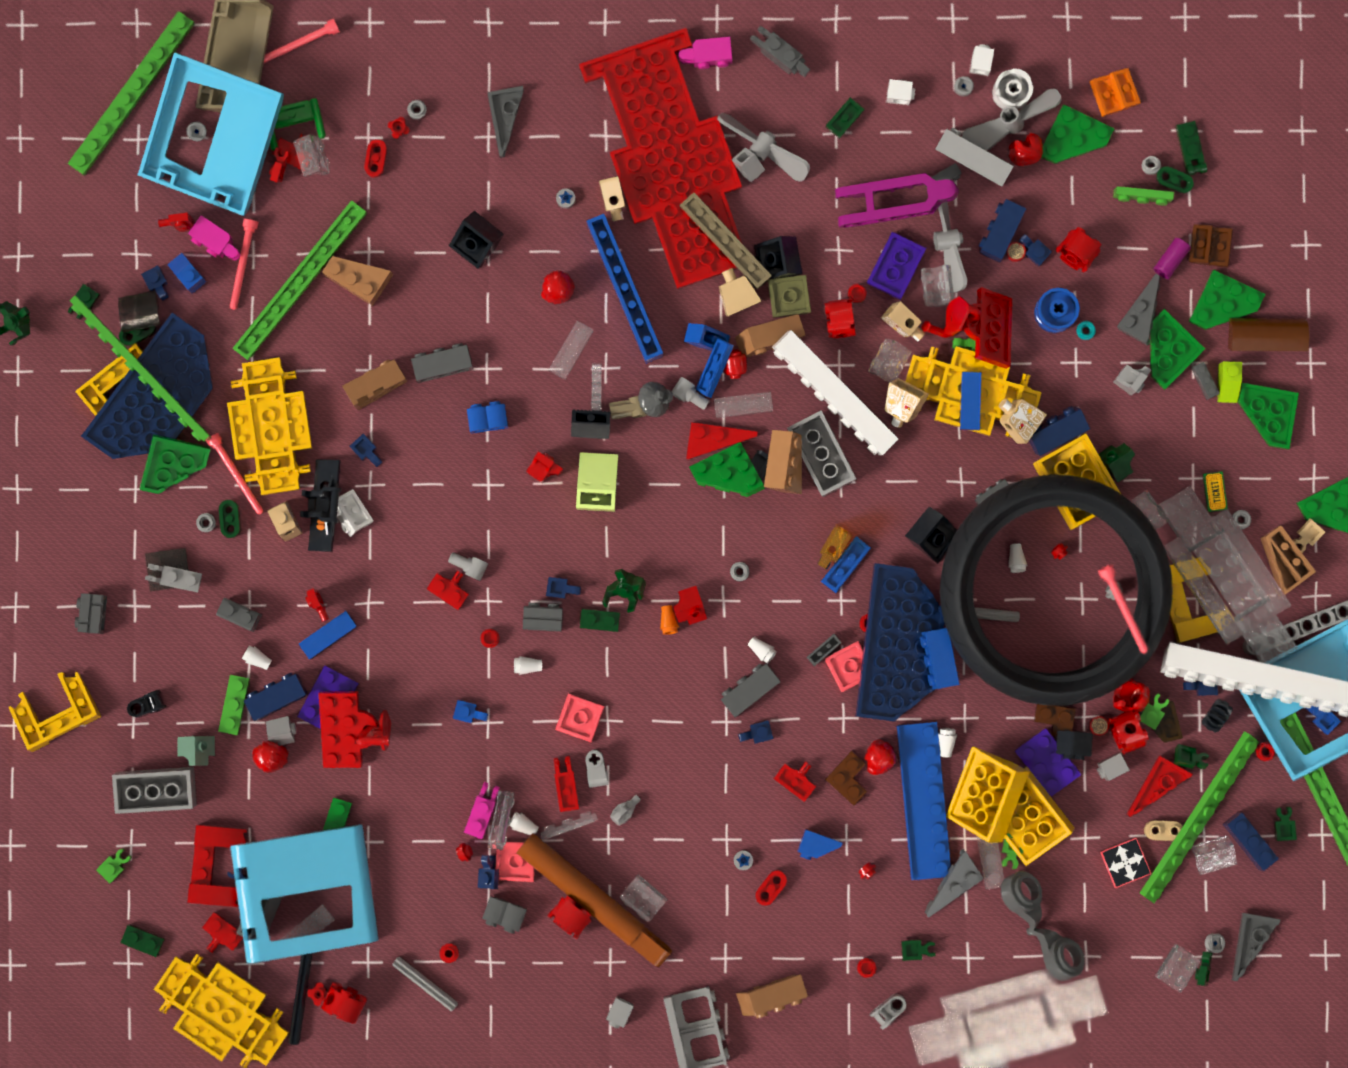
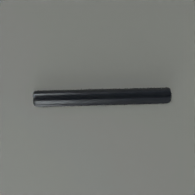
M313 953L302 954L300 959L288 1041L291 1045H298L300 1042Z

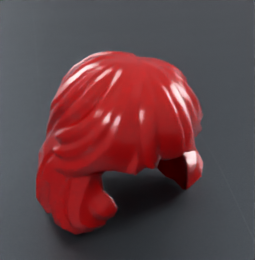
M1029 133L1026 136L1025 142L1015 140L1009 145L1010 153L1008 156L1017 166L1035 164L1041 159L1043 154L1042 139L1035 133Z
M556 270L543 278L544 283L542 284L543 291L541 296L547 302L562 304L567 302L573 295L575 286L569 274Z
M1131 678L1115 690L1113 706L1125 712L1131 710L1133 712L1143 711L1149 703L1150 690L1146 685L1136 682Z
M877 739L871 743L865 754V760H867L868 765L867 771L870 774L879 775L888 772L895 765L896 754L889 742Z
M263 741L262 744L253 749L252 757L254 763L263 772H276L288 763L289 751L282 745L279 746L274 742Z

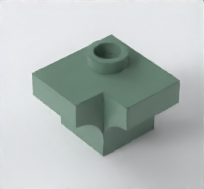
M215 736L177 737L178 756L186 757L189 766L208 765V756L215 755Z

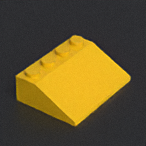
M1087 434L1080 436L1033 463L1039 476L1057 474L1083 477L1102 483L1120 493ZM1057 506L1070 530L1095 517V515L1078 508Z
M972 746L946 817L988 843L1003 842L1029 771L1013 762Z
M1026 766L1024 769L1029 771V774L1004 836L1025 866L1072 834L1075 828Z

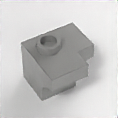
M1126 365L1113 383L1132 396L1136 392L1139 393L1145 386L1143 382L1148 377L1147 375L1151 369L1144 366L1142 369L1137 370Z

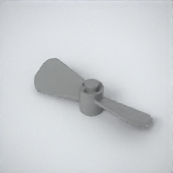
M1049 89L1019 111L1013 106L1004 108L1000 113V118L968 128L963 132L962 137L989 151L1008 133L1020 132L1024 127V120L1058 106L1062 97L1057 89Z
M721 113L717 117L720 123L753 143L749 150L756 155L758 160L763 162L768 156L796 181H803L810 171L809 163L775 145L777 143L774 140L776 137L769 131L761 132L756 136L728 114Z
M945 202L938 208L943 231L934 232L933 239L936 251L944 250L946 289L949 293H957L964 290L967 286V277L958 251L960 244L963 243V235L958 229H951L948 202Z

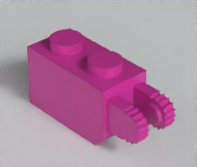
M730 37L696 40L693 43V48L680 51L678 59L682 64L694 63V67H699V69H708L714 65H717V67H727L729 64H732Z
M201 215L188 233L192 237L190 241L199 247L203 245L208 248L206 252L215 258L217 255L221 258L225 255L234 261L240 259V252L232 246L233 239L230 234Z
M485 781L480 794L476 797L464 833L483 839L500 789V787L495 786L491 799L484 798L489 784Z

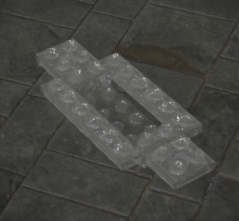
M1191 486L1160 503L1157 507L1178 537L1164 546L1166 554L1226 645L1243 636L1260 663L1269 665L1298 648L1276 616L1292 605L1228 509L1211 517ZM1194 551V553L1196 554V556L1198 557V559L1200 560V562L1212 578L1213 582L1215 583V585L1217 586V588L1219 589V591L1221 592V594L1223 595V597L1235 613V617H1233V615L1231 614V612L1229 611V609L1227 608V606L1225 605V603L1223 602V600L1221 599V597L1219 596V594L1217 593V591L1215 590V588L1213 587V585L1211 584V582L1209 581V579L1207 578L1204 571L1202 570V568L1200 567V565L1198 564V562L1196 561L1191 552Z
M1046 968L941 997L940 1001L945 1017L909 1026L908 1029L919 1066L957 1056L961 1068H988L1075 1044L1076 1039L1071 1024L1106 1015L1108 1010L1096 975L1058 985L1057 979ZM1038 992H1039V994H1036V995H1033V996H1029V997H1026V998L1018 999V1000H1015V1001L1007 1002V1003H1004V1004H1000V1005H997V1006H993V1007H989V1008H986V1009H982V1010H978V1011H975V1012H971V1013L965 1014L966 1012H969V1011L977 1010V1009H980V1008H984V1007H987V1006L995 1005V1004H998V1003L1006 1002V1001H1009V1000H1013V999H1016V998L1024 997V996L1031 995V994H1035V993H1038Z

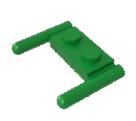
M316 98L281 107L275 125L276 129L314 119L318 137L320 139L326 137ZM273 132L270 149L275 151L278 145L275 132Z

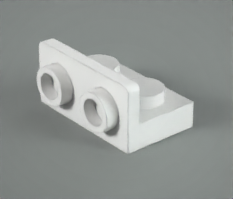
M353 489L339 496L337 518L345 533H348L351 537L357 531L372 524V517Z

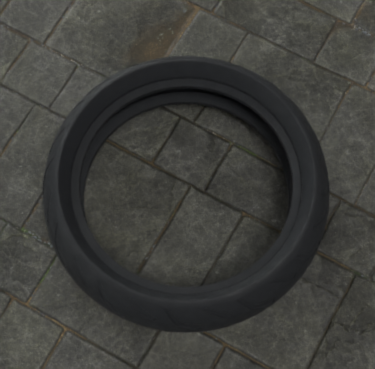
M1057 474L1041 475L1012 483L996 491L974 508L962 522L948 547L940 582L941 609L945 626L957 652L970 669L984 682L1012 698L1028 703L1052 706L1074 705L1102 697L1116 690L1136 675L1149 661L1164 635L1169 621L1173 594L1172 573L1165 547L1157 531L1141 510L1125 496L1102 483L1083 477ZM1062 506L1078 508L1106 522L1121 537L1135 565L1138 595L1133 618L1148 647L1147 653L1140 651L1128 627L1121 640L1105 656L1088 666L1073 671L1060 673L1038 672L1023 668L1003 657L984 635L976 616L973 599L976 568L990 540L1013 519L1027 512L1045 507Z

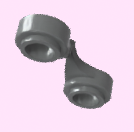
M1018 871L1007 876L1001 884L1002 899L1012 912L1028 922L1030 928H1027V934L1029 936L1034 935L1039 939L1044 964L1048 972L1060 981H1067L1079 976L1084 969L1085 963L1081 947L1072 939L1062 937L1053 930L1037 928L1042 918V889L1038 880L1025 871ZM1021 882H1024L1028 887L1031 900L1024 896L1021 890ZM1064 948L1069 951L1073 960V966L1066 962L1063 953Z

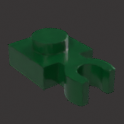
M83 284L75 296L79 297L91 310L100 294ZM70 307L68 313L72 315L74 310ZM81 313L76 318L80 320L84 315Z
M1178 744L1175 747L1174 764L1191 769L1196 765L1200 769H1206L1208 763H1204L1202 759L1206 760L1209 755L1207 753L1196 754V748Z
M1286 807L1287 813L1285 815L1281 813V808H1276V815L1280 819V821H1274L1276 841L1297 840L1295 820H1289V817L1292 815L1291 807Z
M921 940L901 941L902 960H922V954H926L929 957L936 956L935 952H928V947L934 946L935 943L929 941L921 945Z
M1202 953L1200 968H1197L1195 973L1197 985L1208 986L1213 953Z

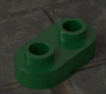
M1162 167L1156 174V180L1160 185L1176 192L1187 193L1193 188L1194 181L1190 175L1171 167ZM1164 173H1167L1169 175L1168 180H1164L1162 178V175ZM1182 180L1186 182V187L1184 188L1180 186Z
M142 317L129 324L126 328H123L119 333V340L129 347L138 344L155 333L156 324L152 319ZM148 324L150 326L149 330L144 331V326ZM129 334L133 335L132 340H127Z
M224 500L219 505L220 530L225 537L235 538L241 531L239 507L232 500ZM231 506L233 511L227 513L226 509ZM231 525L234 526L233 532L228 531V528Z

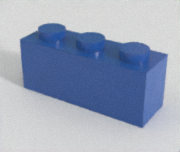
M947 628L921 632L920 642L922 648H925L926 653L924 662L926 667L929 668L930 673L928 675L929 685L933 689L960 685Z

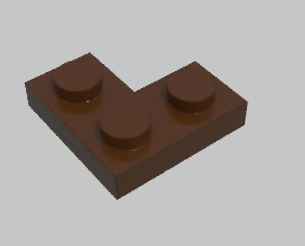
M1036 704L1034 722L1052 725L1051 734L1057 740L1058 731H1072L1076 709Z
M850 751L825 780L854 806L867 792L853 779L864 767L865 763Z

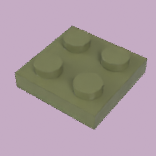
M806 275L768 280L773 318L811 313Z

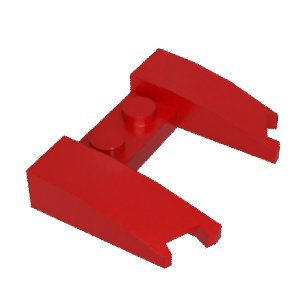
M196 825L195 851L187 903L230 907L239 906L238 903H235L238 899L236 887L212 885L216 847L231 848V845L246 843L243 833L248 832L247 829Z

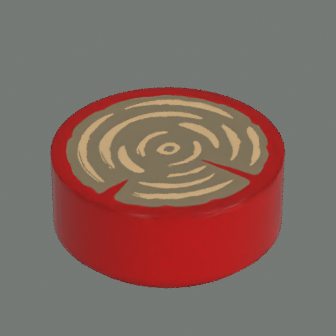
M1019 242L1011 243L1006 250L1007 258L1013 262L1021 261L1026 253L1024 245Z
M1097 716L1089 722V730L1094 735H1104L1109 729V723L1104 717Z

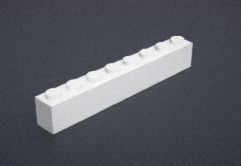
M791 330L787 331L772 346L775 350L773 352L775 356L781 361L784 359L789 364L787 366L788 369L794 374L798 373L802 377L801 382L808 388L811 386L815 390L814 395L820 401L825 400L829 404L827 408L834 415L838 414L842 418L840 421L847 428L851 427L855 431L854 435L861 442L864 440L869 445L867 448L874 455H883L898 440L868 407Z

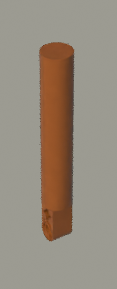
M534 833L526 839L516 852L654 966L660 967L672 953L671 948L647 929L641 921Z

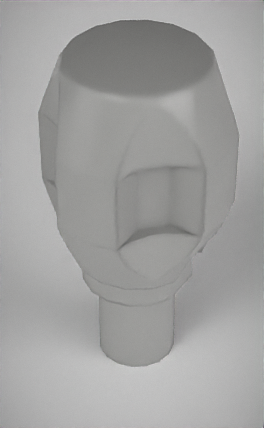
M635 795L630 801L617 805L610 815L612 821L619 826L626 823L632 817L635 806L641 799Z

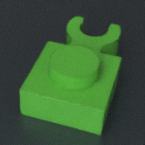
M954 338L952 348L955 349L957 346L975 352L976 341L969 338L967 340Z
M1160 694L1154 697L1155 704L1152 706L1148 703L1140 716L1141 722L1156 730L1165 715L1161 708L1166 707L1169 703V699H1166L1165 703L1160 704L1158 702Z
M1004 839L1002 853H1006L1007 856L1002 861V867H1006L1007 862L1010 860L1013 863L1012 869H1016L1018 867L1016 856L1018 855Z
M124 848L117 851L115 859L109 856L96 869L109 883H112L125 870L121 865L129 862L132 858L131 855L126 859L121 857L122 852L125 850Z

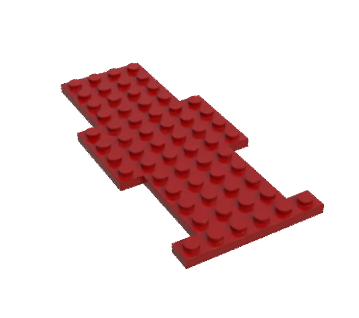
M686 28L579 64L585 84L600 78L604 79L627 145L610 152L614 168L634 225L653 219L677 289L718 276L730 268H733V270L738 269L680 207V204L691 194L695 193L741 242L725 193L742 188L738 173L732 162V156L717 116L699 122L675 54L683 49L692 48Z

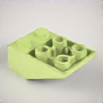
M580 452L576 499L577 510L615 512L618 454Z

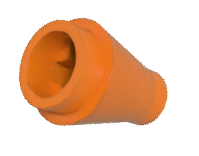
M671 605L661 607L660 630H662L663 635L678 633L677 628H679L673 607Z

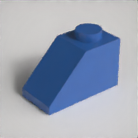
M183 253L167 264L192 294L207 282Z
M689 323L684 342L712 351L717 338H722L729 342L730 335L707 325Z
M805 829L797 851L801 853L800 857L811 860L812 857L818 858L840 848L842 843Z

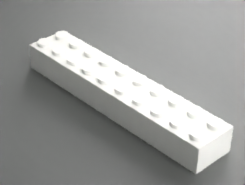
M1169 643L1164 651L1160 672L1165 673L1167 677H1184V680L1188 682L1202 681L1206 686L1220 685L1225 690L1234 691V689L1242 690V693L1246 695L1256 693L1265 699H1273L1274 697L1280 699L1283 703L1292 704V702L1300 703L1301 707L1311 708V706H1314L1323 712H1331L1332 710L1339 712L1338 714L1348 717V682L1175 643Z

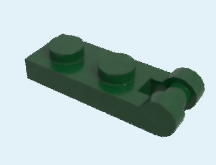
M1192 121L1176 125L1186 174L1192 176L1197 172L1206 173L1207 165L1204 160L1196 122ZM1197 160L1198 165L1193 166L1191 161Z

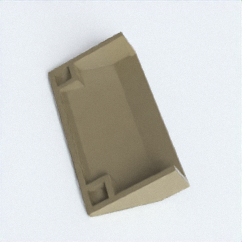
M215 0L204 63L260 84L274 6L264 0ZM200 84L195 108L221 112L227 94L226 91Z

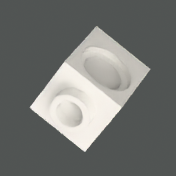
M987 45L975 46L969 73L988 76L991 70L994 49H990V46Z
M890 79L886 102L909 105L911 99L914 100L915 88H912L913 82Z

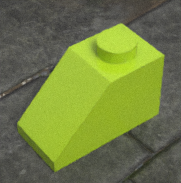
M1223 361L1218 365L1219 403L1238 402L1242 383V362Z

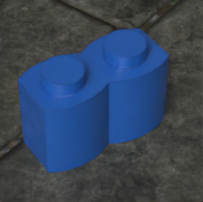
M494 401L489 403L490 406L482 407V404L471 405L467 409L470 434L507 429L508 422L505 404H501L500 401Z

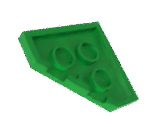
M1063 104L1044 142L1041 158L1057 164L1064 160L1087 154L1093 150L1104 148L1114 128Z
M1213 270L1188 322L1207 330L1229 322V318H1240L1258 311L1265 294Z
M1165 309L1153 320V328L1150 331L1151 378L1164 390L1205 350Z
M1241 383L1238 404L1270 447L1290 449L1299 393Z
M153 434L139 489L160 494L166 488L173 484L176 485L194 472L202 470L207 465L210 447Z
M741 442L689 466L692 475L700 486L705 487L707 485L729 493L732 491L740 493L741 496L745 497L765 489Z
M1348 477L1296 503L1305 520L1312 519L1315 523L1348 533Z

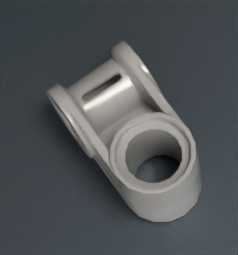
M591 750L586 756L589 788L609 785L603 754L598 750ZM592 754H595L596 757H600V759L597 761V764H594L593 761L589 760V758L592 757Z
M893 994L878 1005L869 1015L878 1021L881 1025L880 1028L883 1030L905 1010V999L900 994ZM900 999L902 1006L900 1008H893L891 1005L892 1001Z

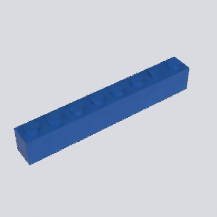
M605 214L587 220L589 231L645 363L647 364L663 357L660 344Z

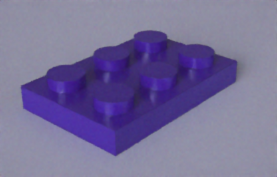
M892 232L867 284L901 300L926 248Z
M324 665L297 717L321 729L318 693L320 691H356L359 683Z
M1044 728L1017 748L1015 752L1052 797L1078 778L1081 772L1071 759H1065L1063 754L1056 753V744L1058 742L1048 729Z

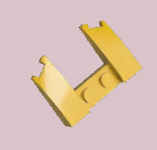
M137 344L128 349L137 359L143 353ZM123 356L115 359L75 391L95 416L108 400L104 393L120 382L130 370L125 365L126 359Z
M1204 557L1170 565L1173 586L1170 619L1177 643L1225 630L1221 626L1223 616L1228 614L1227 610L1192 619L1182 582L1217 573L1214 568L1209 569L1203 562Z
M75 672L76 677H65V673L57 674L72 707L41 723L24 692L18 695L22 700L15 709L9 706V710L28 751L34 752L50 744L49 741L80 725L85 726L101 717L88 688L78 672Z

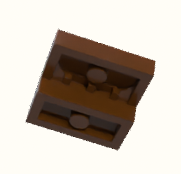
M1193 224L1189 262L1229 268L1233 229Z

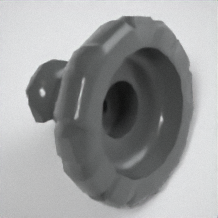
M658 382L645 383L640 388L638 395L640 407L650 417L664 415L668 410L670 402L673 400V393Z

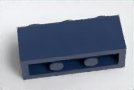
M1005 199L1003 204L999 202L995 211L998 215L995 220L991 219L987 230L990 232L987 237L983 236L979 247H981L980 254L999 263L1001 262L1026 211L1025 207L1008 199Z
M1070 406L1064 409L1062 414L1058 416L1053 415L1046 419L1047 422L1039 425L1029 442L1034 453L1042 456L1090 430V427L1082 410L1076 406Z
M289 673L281 677L283 681L277 684L271 682L264 686L265 690L259 693L256 690L247 695L248 698L243 701L253 721H258L308 695L298 674L293 675Z
M1237 812L1223 823V826L1258 870L1265 871L1279 859L1243 813Z

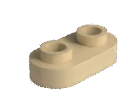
M1152 820L1144 826V834L1151 840L1174 841L1183 826L1176 821ZM1153 827L1158 828V832L1156 834L1152 833ZM1174 827L1177 829L1175 835L1171 833V829Z

